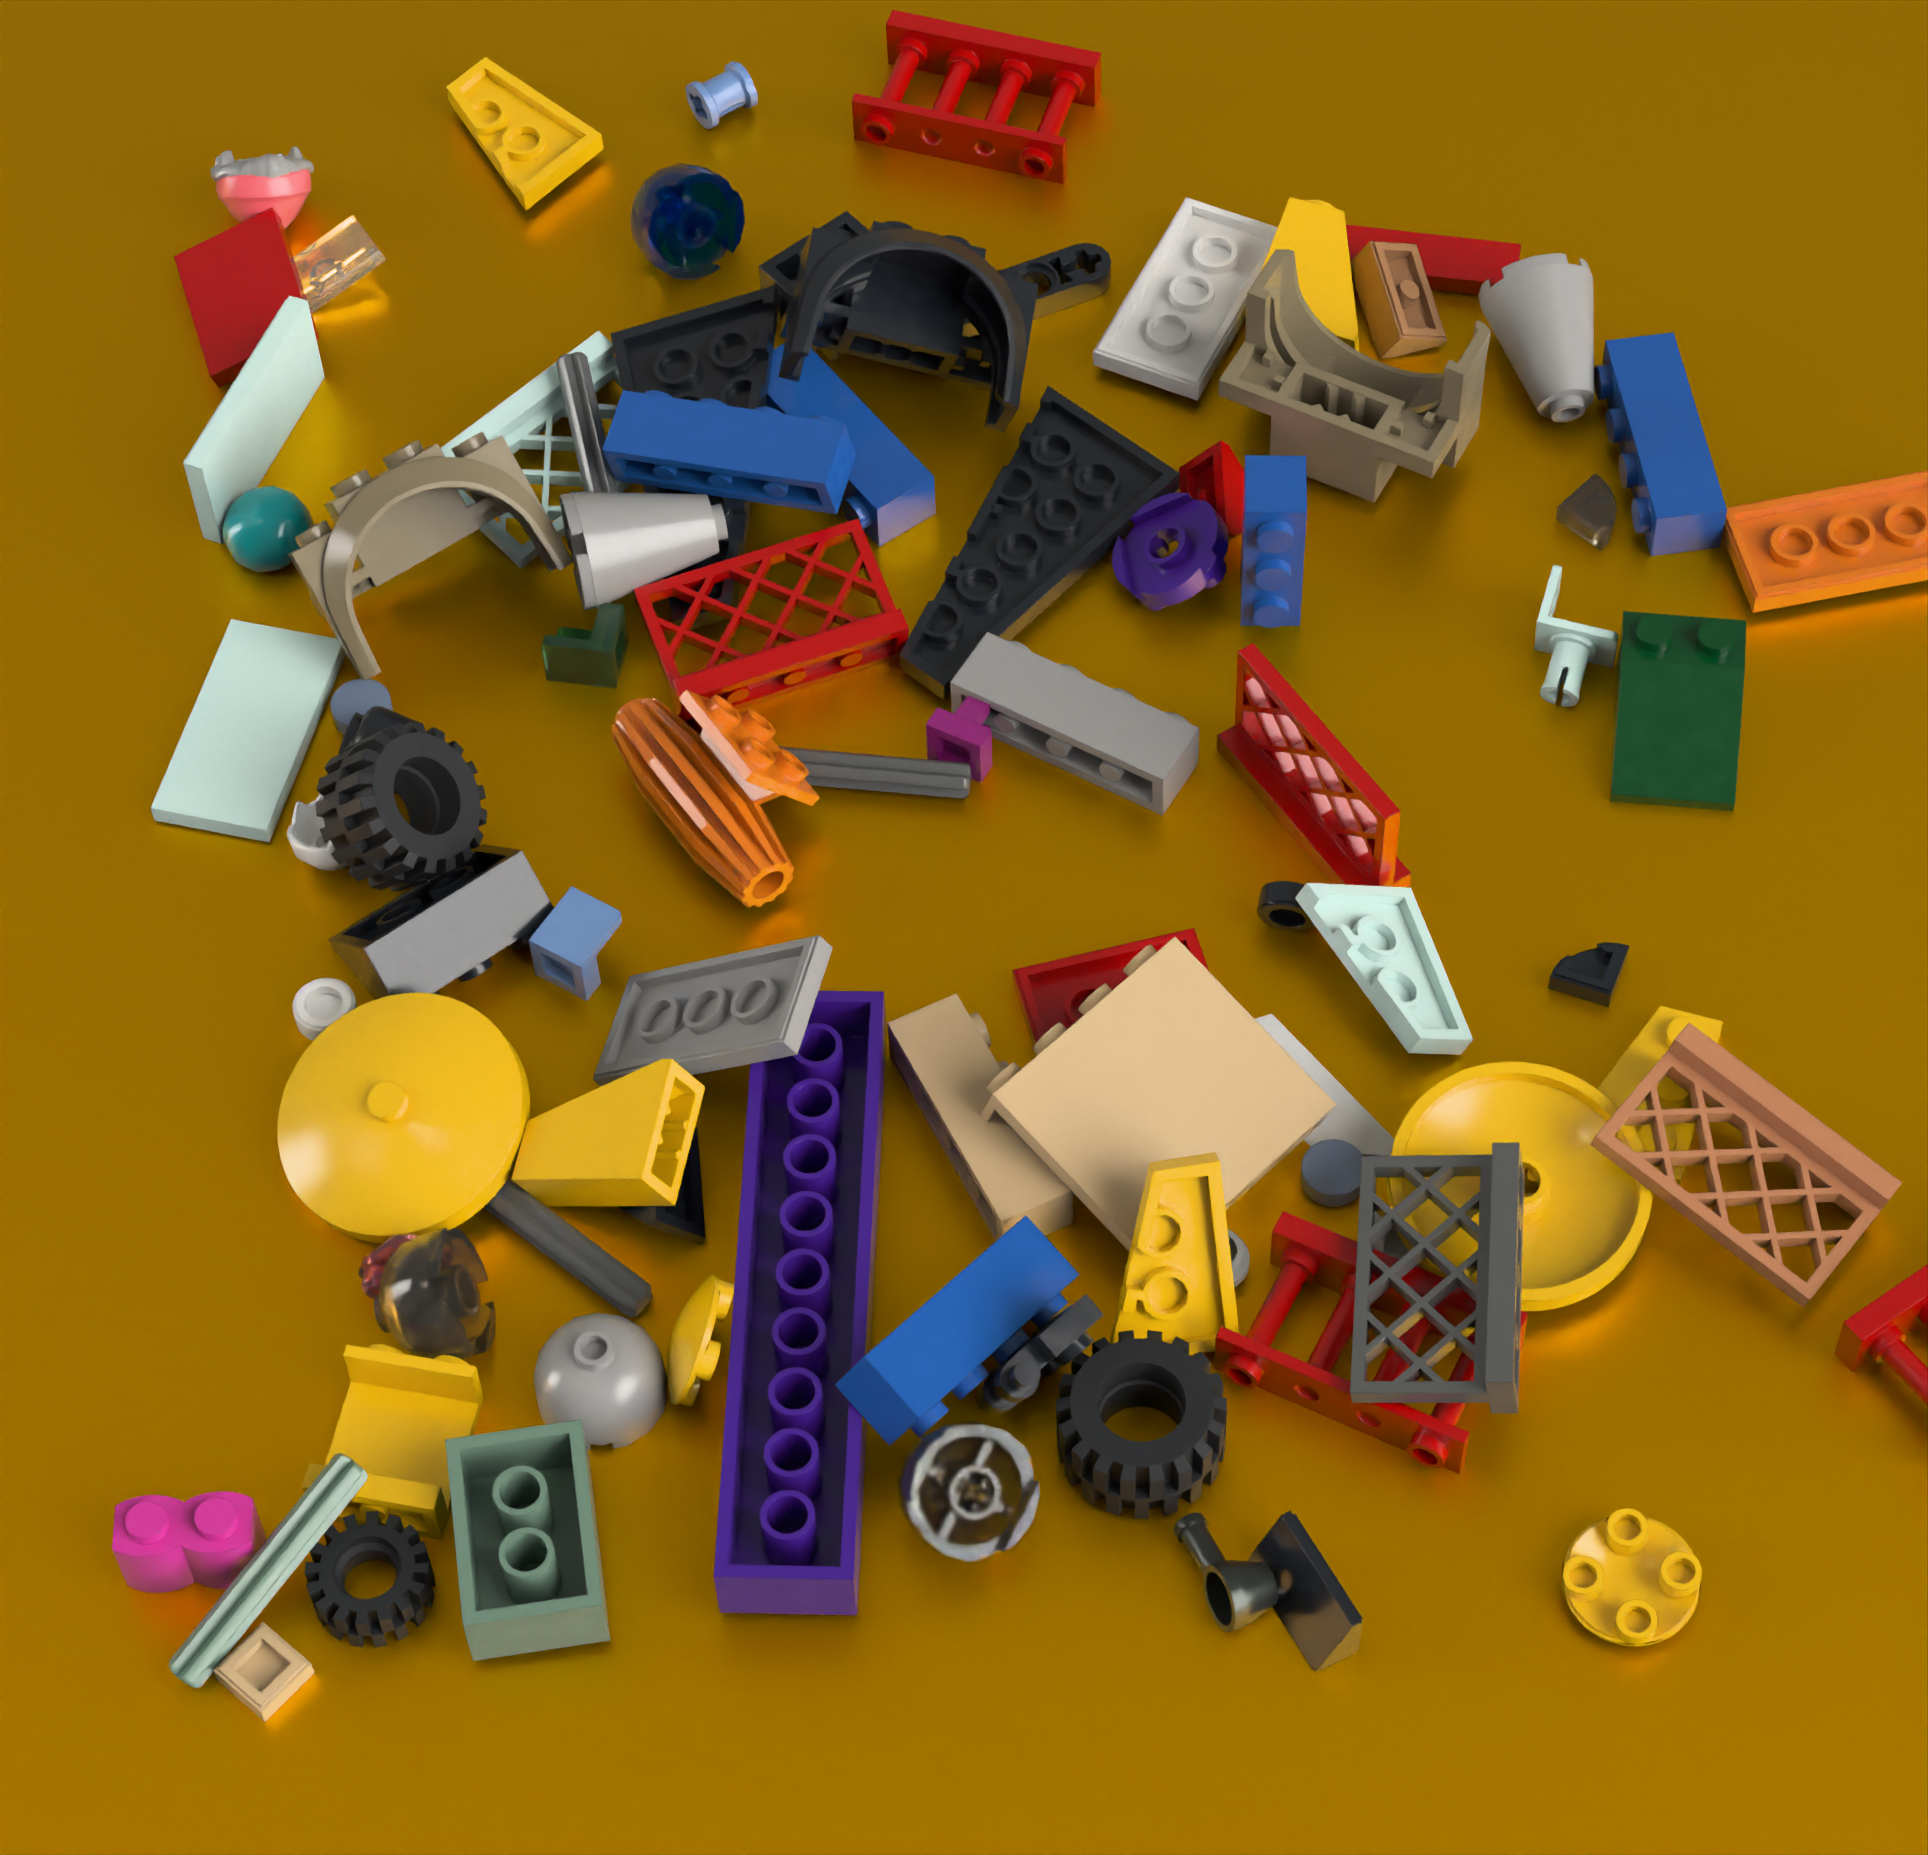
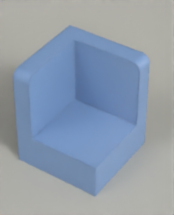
M571 886L529 939L535 975L588 1001L601 984L597 954L621 925V912Z

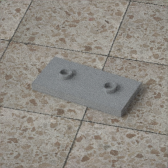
M820 935L630 976L593 1080L598 1085L603 1086L660 1059H673L689 1074L696 1075L797 1055L833 947Z

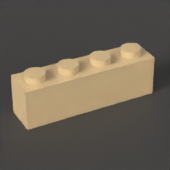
M956 993L888 1022L890 1058L995 1241L1025 1215L1044 1236L1072 1224L1073 1196L1075 1194L999 1113L988 1122L980 1116L992 1096L986 1089L987 1086L1009 1065L1005 1060L998 1063L989 1049L991 1047L990 1035L981 1016L977 1012L968 1014Z

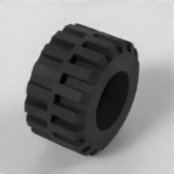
M410 722L404 726L401 723L389 726L339 751V755L331 758L324 767L328 775L319 778L317 791L323 796V800L316 803V816L324 819L325 827L321 828L320 832L324 842L328 840L332 842L335 850L331 855L340 865L346 862L350 866L349 875L358 882L368 878L371 888L383 890L390 887L392 892L414 887L466 863L473 856L471 849L480 846L484 835L478 827L486 824L487 811L481 808L480 800L486 798L483 785H477L474 774L478 773L473 762L466 763L461 755L464 749L456 741L445 742V733L433 727L425 731L423 723ZM394 790L402 798L407 808L410 825L403 818L397 807Z
M1133 1330L1118 1332V1342L1110 1344L1105 1337L1093 1342L1091 1357L1081 1352L1071 1361V1374H1063L1059 1384V1398L1056 1399L1057 1452L1059 1462H1064L1066 1478L1071 1486L1081 1483V1495L1085 1500L1094 1505L1101 1498L1106 1501V1512L1120 1516L1123 1508L1135 1509L1134 1519H1149V1509L1160 1507L1164 1516L1178 1512L1179 1499L1183 1498L1191 1505L1202 1496V1483L1209 1486L1212 1485L1218 1475V1464L1223 1462L1227 1398H1223L1224 1385L1219 1373L1210 1374V1360L1201 1351L1191 1357L1189 1355V1343L1178 1337L1169 1344L1162 1341V1332L1148 1330L1147 1338L1134 1339ZM1149 1407L1167 1414L1178 1426L1162 1438L1138 1442L1116 1435L1105 1423L1114 1414L1124 1409Z

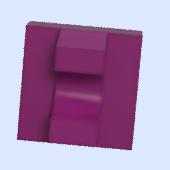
M968 696L954 714L937 707L926 723L927 758L929 760L967 763L971 767V779L982 783L993 766L992 729L990 726L983 724L990 713V704Z

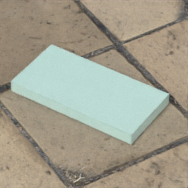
M289 296L284 301L183 461L204 539L223 543V525L230 506L245 492L257 488L325 378L307 300Z
M231 619L152 803L151 811L154 820L270 843L346 655L337 638Z

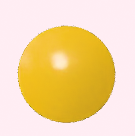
M710 1275L698 1287L675 1323L667 1353V1382L672 1404L677 1405L681 1403L692 1406L698 1394L701 1380L709 1381L714 1373L720 1354L721 1343L710 1338L715 1320L723 1322L734 1292L733 1283L720 1280L717 1276Z
M1623 1508L1613 1512L1610 1517L1591 1524L1574 1539L1567 1550L1562 1565V1590L1572 1614L1588 1631L1603 1640L1618 1645L1645 1646L1671 1637L1691 1618L1700 1596L1702 1568L1689 1545L1677 1532L1657 1520L1645 1517L1635 1509Z

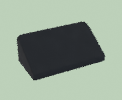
M1291 1511L1286 1512L1279 1517L1251 1553L1248 1561L1264 1562L1271 1569L1278 1588V1600L1272 1607L1310 1667L1314 1671H1321L1359 1651L1363 1618L1296 1514H1292Z

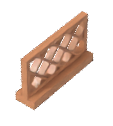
M1688 1023L1678 1034L1668 1051L1596 1134L1590 1144L1803 1308L1902 1184L1900 1180L1691 1023ZM1667 1076L1689 1093L1692 1108L1661 1109L1657 1085ZM1646 1100L1647 1110H1637ZM1709 1122H1728L1742 1133L1745 1148L1714 1150ZM1695 1123L1700 1150L1669 1151L1664 1124ZM1625 1125H1651L1656 1152H1634L1617 1139L1615 1135ZM1762 1162H1781L1795 1173L1798 1189L1767 1190ZM1748 1163L1753 1191L1723 1192L1717 1164ZM1703 1165L1709 1192L1688 1193L1676 1184L1672 1166ZM1834 1202L1856 1220L1848 1230L1821 1231L1815 1203ZM1801 1203L1807 1231L1776 1233L1771 1204ZM1756 1205L1762 1233L1742 1234L1729 1224L1726 1206ZM1824 1245H1836L1827 1256ZM1810 1246L1815 1272L1807 1282L1783 1265L1780 1247Z

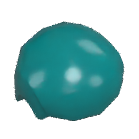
M276 486L253 488L245 492L230 506L224 520L223 539L237 564L257 573L277 571L289 565L291 559L288 554L299 548L294 537L315 524L307 507L294 493Z

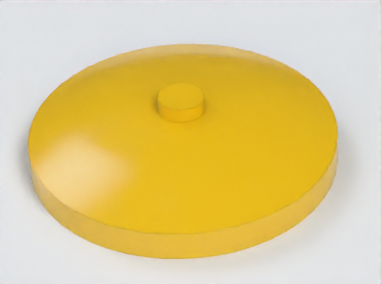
M419 992L390 995L372 1000L356 1007L330 1024L315 1038L296 1063L282 1095L277 1123V1142L284 1172L291 1186L308 1208L328 1225L343 1234L359 1240L380 1244H405L438 1236L457 1227L479 1212L493 1199L513 1172L527 1120L530 1119V1091L527 1076L516 1050L508 1039L486 1016L464 1002L447 996Z
M1513 1061L1487 1063L1457 1072L1434 1085L1415 1102L1402 1121L1393 1142L1390 1156L1492 1155V1143L1519 1142L1525 1175L1522 1311H1542L1571 1305L1604 1288L1617 1277L1633 1257L1650 1217L1653 1192L1590 1145L1596 1134L1619 1107L1588 1082L1554 1067ZM1633 1125L1623 1126L1615 1135L1617 1139L1634 1152H1646L1642 1140ZM1480 1176L1453 1177L1439 1191L1460 1208L1480 1191ZM1387 1177L1386 1188L1389 1207L1393 1209L1417 1189L1405 1177ZM1427 1199L1404 1220L1425 1238L1448 1219L1449 1216L1430 1199ZM1479 1212L1471 1218L1478 1226ZM1460 1227L1436 1249L1458 1267L1478 1250V1242ZM1398 1232L1407 1250L1413 1249L1415 1246ZM1427 1257L1419 1263L1424 1270L1443 1278L1447 1277ZM1477 1271L1469 1277L1476 1285Z

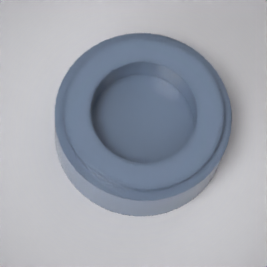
M361 678L346 682L335 691L330 703L335 726L343 735H345L348 725L356 712L365 715L374 706H382L393 711L387 688L380 682L372 679L364 681Z
M1329 1139L1314 1144L1307 1150L1302 1159L1301 1185L1304 1192L1316 1203L1328 1207H1339L1353 1202L1360 1196L1361 1160L1363 1154L1354 1145L1343 1140Z

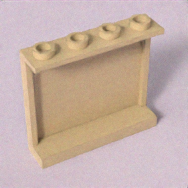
M1176 937L1172 938L1159 951L1151 944L1141 950L1123 969V972L1128 977L1113 990L1106 983L1101 985L1080 1005L1078 1011L1083 1016L1070 1028L1066 1029L1059 1022L1038 1040L1032 1048L1037 1056L1021 1069L1013 1062L1002 1070L986 1088L992 1096L980 1115L988 1122L999 1113L1129 1252L1149 1162L1216 1152L1220 1160L1225 1210H1227L1319 1127L1337 1105Z

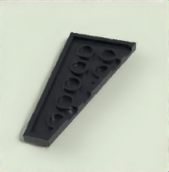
M776 285L611 333L622 390L639 393L656 390L664 392L673 398L693 401L710 398L719 400L728 406L747 409L765 407L780 305V295ZM643 485L645 493L699 494ZM707 495L710 505H722L728 539L718 541L719 553L664 579L745 554L752 502ZM732 579L717 582L714 584L708 597L737 608L740 583ZM672 596L668 600L673 622L675 625L680 626L692 604ZM701 609L690 630L723 621L726 618Z

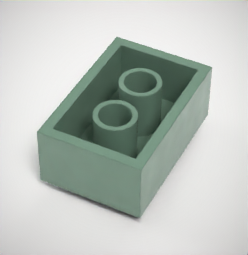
M582 1420L445 1439L462 1622L472 1660L477 1661L611 1641L590 1459Z

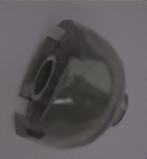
M446 1227L427 1232L400 1245L387 1260L380 1278L379 1295H376L374 1298V1313L380 1328L385 1333H391L399 1346L410 1355L431 1359L441 1355H450L463 1360L490 1350L495 1337L496 1320L494 1301L481 1306V1297L477 1283L487 1281L488 1277L474 1245L463 1231L457 1228L447 1230Z
M976 1421L944 1424L922 1436L905 1457L898 1480L900 1509L913 1533L934 1551L967 1562L983 1560L980 1557L990 1556L999 1550L1005 1552L1015 1546L1031 1526L1040 1499L1039 1482L1034 1480L1033 1468L1028 1460H1032L1027 1448L1006 1430Z

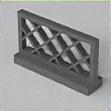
M1519 1142L1492 1143V1155L1362 1156L1350 1382L1352 1403H1489L1491 1413H1518L1525 1182ZM1480 1176V1191L1460 1208L1439 1191L1453 1177ZM1405 1177L1417 1189L1391 1209L1376 1195V1178ZM1427 1199H1430L1449 1218L1424 1238L1404 1219ZM1376 1211L1382 1219L1374 1225ZM1478 1212L1479 1226L1473 1220H1471V1218ZM1461 1227L1478 1242V1250L1460 1266L1456 1267L1436 1248ZM1395 1228L1415 1247L1389 1268L1373 1253V1245ZM1427 1257L1447 1277L1424 1297H1421L1401 1278ZM1372 1270H1374L1380 1276L1373 1283ZM1476 1271L1477 1285L1469 1279ZM1459 1286L1476 1302V1310L1454 1327L1434 1307ZM1392 1287L1412 1307L1386 1328L1370 1313V1305ZM1422 1317H1425L1445 1337L1419 1358L1398 1338ZM1369 1329L1377 1335L1370 1343ZM1474 1331L1475 1345H1473L1467 1339V1337ZM1457 1346L1474 1362V1381H1444L1431 1368ZM1388 1347L1410 1366L1394 1381H1367L1368 1364ZM1422 1377L1425 1381H1417V1380Z

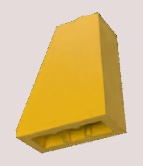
M1290 197L1262 269L1276 249L1294 251L1298 283L1305 302L1327 329L1343 342L1359 351L1358 325L1344 211L1335 209L1331 204L1322 200L1311 199L1305 201Z
M660 1059L527 1120L511 1180L546 1207L675 1206L705 1086L673 1059Z

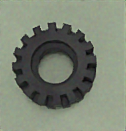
M366 1511V1524L363 1525L357 1524L354 1514L343 1517L346 1530L339 1533L331 1524L324 1533L327 1544L324 1546L317 1542L310 1551L313 1562H306L305 1576L308 1581L306 1586L317 1618L323 1627L328 1625L331 1635L339 1641L347 1634L351 1646L363 1648L365 1636L372 1637L375 1648L387 1646L384 1633L392 1630L398 1641L409 1635L406 1623L410 1620L419 1627L426 1618L423 1605L432 1608L435 1598L432 1586H436L435 1576L425 1543L420 1541L418 1531L411 1524L404 1529L401 1518L389 1514L386 1524H382L378 1511ZM383 1560L390 1563L396 1569L397 1574L394 1585L380 1596L370 1599H357L345 1590V1580L348 1573L364 1562Z

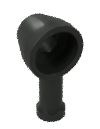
M1198 1512L1190 1513L1182 1517L1175 1524L1173 1532L1179 1542L1186 1545L1203 1574L1205 1599L1217 1625L1225 1632L1241 1629L1254 1622L1277 1603L1278 1588L1274 1575L1264 1562L1226 1560L1208 1531L1209 1525L1203 1514Z

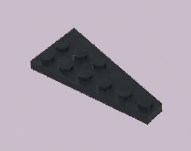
M1047 386L1040 399V409L1032 423H1027L1021 433L1019 447L1009 465L1003 466L967 531V541L958 557L953 556L945 571V580L935 599L928 601L899 654L900 669L943 700L947 699L951 695L950 682L987 632L1004 640L1011 641L1112 550L1118 536L1124 539L1135 526L1129 519L1138 509L1157 497L1175 493L1180 488V473Z

